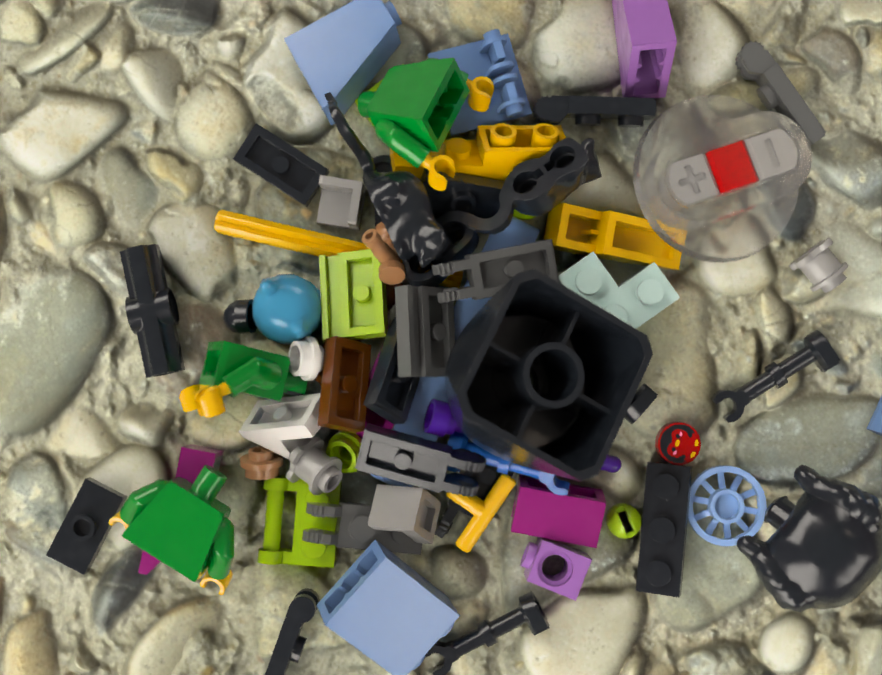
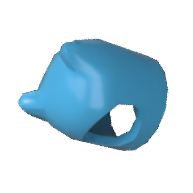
M279 274L263 279L252 302V317L258 330L269 340L285 345H291L293 341H301L305 337H315L322 329L320 290L311 282L294 274Z

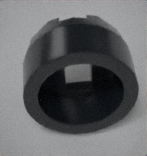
M253 299L234 301L225 309L223 320L226 327L232 332L239 334H253L256 332L257 326L252 317Z

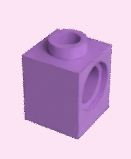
M538 537L536 543L529 541L520 566L525 567L524 576L526 581L576 601L592 559L586 552L556 540ZM550 555H559L564 558L563 569L555 575H548L542 571V563Z

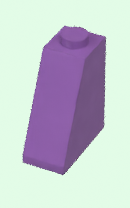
M612 0L622 97H665L677 44L668 1Z

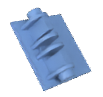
M499 29L484 33V40L427 54L428 59L455 58L459 69L469 74L468 79L473 81L476 77L484 76L490 78L494 84L490 106L485 112L473 110L468 105L467 96L450 129L451 136L476 130L478 125H495L532 115L509 35H501Z

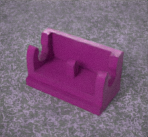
M519 474L511 513V532L597 548L607 504L603 490L570 484L568 494L560 496L551 492L547 485L541 483L538 479Z

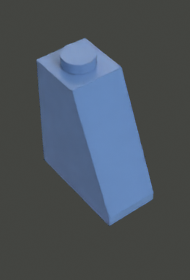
M353 0L284 38L295 62L331 126L335 123L330 114L325 94L330 92L337 102V107L344 115L401 44L396 27L401 25L402 22L390 0L386 3H383L382 0Z

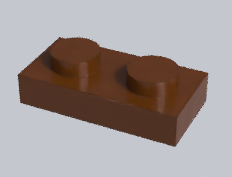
M338 336L326 338L318 426L352 433L365 430L367 407L363 404L368 392L372 345Z

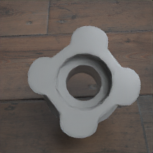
M830 238L824 241L821 240L789 265L792 270L798 268L812 283L810 289L813 292L821 288L824 293H828L847 278L843 271L847 269L848 264L846 262L841 264L828 248L833 244Z
M317 436L312 438L306 445L297 447L292 451L289 456L290 468L286 474V478L292 483L297 482L301 478L308 484L309 491L313 495L333 491L343 476L341 472L342 461L338 457H329L321 450L324 441Z

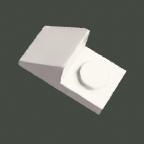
M321 393L283 397L280 401L258 400L239 433L243 438L289 459L290 454L295 448L309 443L321 428V426H318Z

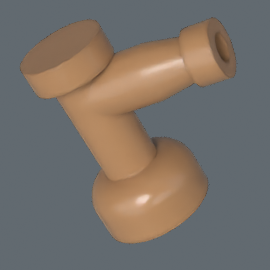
M380 222L376 225L375 229L367 230L362 235L361 240L367 248L371 249L373 255L381 263L379 266V279L385 284L396 285L405 279V266L400 262V257L393 246L384 223Z

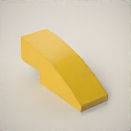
M560 203L548 212L543 240L552 239L554 250L587 256L594 251L600 259L647 266L655 262L661 269L679 270L686 228L611 210L602 212L572 204Z

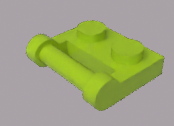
M277 476L264 480L263 489L267 490L263 548H258L257 562L268 565L288 564L334 568L337 553L335 545L310 543L302 540L303 530L310 528L327 531L336 530L337 517H315L306 513L307 502L339 504V501H341L342 480L333 491L329 493L324 492L320 495H313L309 491L308 484L301 478L295 483L290 482L286 476ZM285 491L297 492L292 549L280 548Z

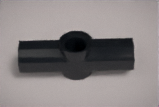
M139 245L120 251L129 297H126L125 300L126 315L131 330L138 337L146 378L185 370L176 328L179 325L178 306L173 291L167 285L159 245Z

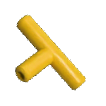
M501 474L484 501L477 496L467 497L461 494L446 493L449 499L473 514V517L455 542L459 549L465 553H469L516 485L515 479L508 474Z

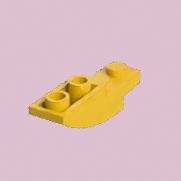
M505 123L478 125L476 140H465L462 138L444 140L439 152L430 151L429 154L432 157L439 155L449 156L455 163V172L505 181L510 172L519 163L544 156L557 142L566 137L561 125L539 123L537 125H509ZM390 148L392 170L408 171L421 179L424 167L420 165L416 168Z

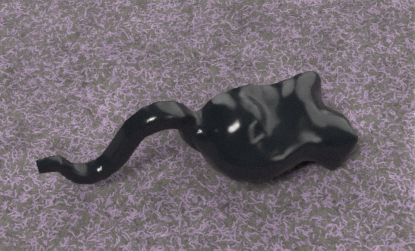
M330 92L325 94L332 119L362 167L363 178L371 201L387 229L397 254L404 262L409 261L416 255L418 256L420 267L425 268L451 245L448 233L435 220L431 196L426 186L417 176L408 171L377 172L370 152L350 128L343 113L337 107L335 98Z
M568 137L557 142L544 156L526 160L515 166L506 178L499 193L500 209L493 217L483 219L468 212L458 210L449 211L441 215L436 221L444 229L459 224L482 234L495 235L504 231L510 225L514 210L528 216L547 214L581 185L602 177L598 157L595 152L594 140L587 138L580 145L574 139Z

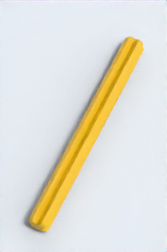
M226 210L218 211L214 223V230L220 234L317 257L319 255L335 256L342 252L370 249L361 242ZM464 270L449 275L440 286L459 288Z

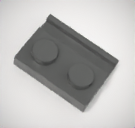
M412 285L395 287L398 377H445L447 361L455 345L454 301L438 303L437 293L446 288L414 287Z

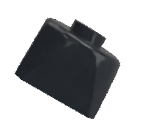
M537 269L526 270L516 274L477 312L459 335L446 365V396L456 423L468 439L480 448L499 458L521 466L583 481L599 475L653 356L648 336ZM530 372L534 379V388L531 384Z

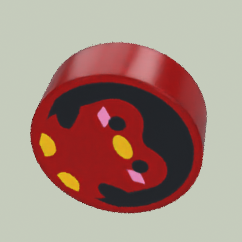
M670 422L658 431L655 446L659 456L666 462L674 465H685L692 462L698 456L701 440L698 432L691 425L682 422Z

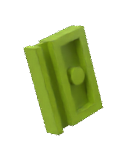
M371 249L342 252L328 257L326 255H319L322 339L324 341L326 338L333 336L350 340L386 337L388 332L386 284L379 279V266L381 263L373 255Z

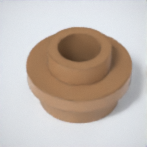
M262 446L250 448L248 454L240 458V467L245 469V477L252 480L275 478L280 474L279 467L284 464L283 456Z

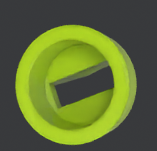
M618 503L607 512L606 525L616 537L627 539L639 532L642 519L635 507L627 503ZM625 511L632 527L628 532L625 531L618 513Z

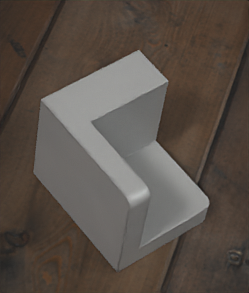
M320 175L319 185L322 191L316 223L318 225L360 231L366 195L363 181Z
M377 484L368 526L376 530L402 532L416 543L432 544L441 502L424 488Z

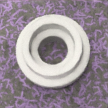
M305 337L301 341L292 342L288 353L291 374L293 376H300L304 381L314 380L318 373L323 370V347L319 346L318 341L314 337Z

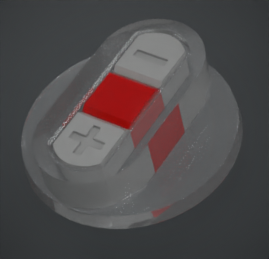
M702 95L689 98L659 114L642 135L636 149L633 164V183L637 201L652 229L667 244L679 252L708 262L725 263L742 260L766 248L788 224L797 202L798 188L804 183L811 169V146L801 127L783 114L771 111L762 112L745 101L729 96Z

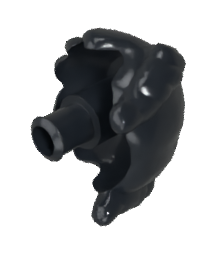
M800 465L796 468L794 477L805 492L799 498L796 505L787 496L775 499L765 511L764 522L769 523L776 531L766 542L757 540L750 535L739 537L737 547L751 561L765 589L774 597L781 608L803 612L810 608L822 610L841 607L859 597L882 570V506L875 495L864 492L855 485L821 476L814 469L806 465Z

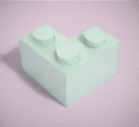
M593 251L558 276L560 284L635 329L680 298L655 262L645 266L626 281L617 285Z

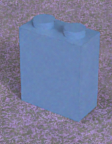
M376 539L317 604L325 626L392 675H408L410 671L418 668L427 652L440 638H443L451 631L454 622L460 617L449 598Z

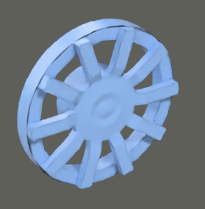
M729 465L708 468L695 477L691 483L688 522L696 534L718 546H735L739 537L747 535L753 537L759 531L764 522L767 503L764 491L755 477L743 469ZM724 472L736 474L729 489L725 486ZM717 474L719 488L717 490L706 481L708 477ZM744 478L751 484L752 488L739 494L736 491ZM700 485L710 494L709 498L695 496ZM756 495L758 508L745 506L744 500ZM693 502L705 504L707 509L694 514ZM743 513L756 515L750 527L741 519ZM711 515L713 518L705 531L702 530L697 521ZM719 522L723 523L724 538L721 539L711 536ZM736 523L744 533L731 538L730 524Z

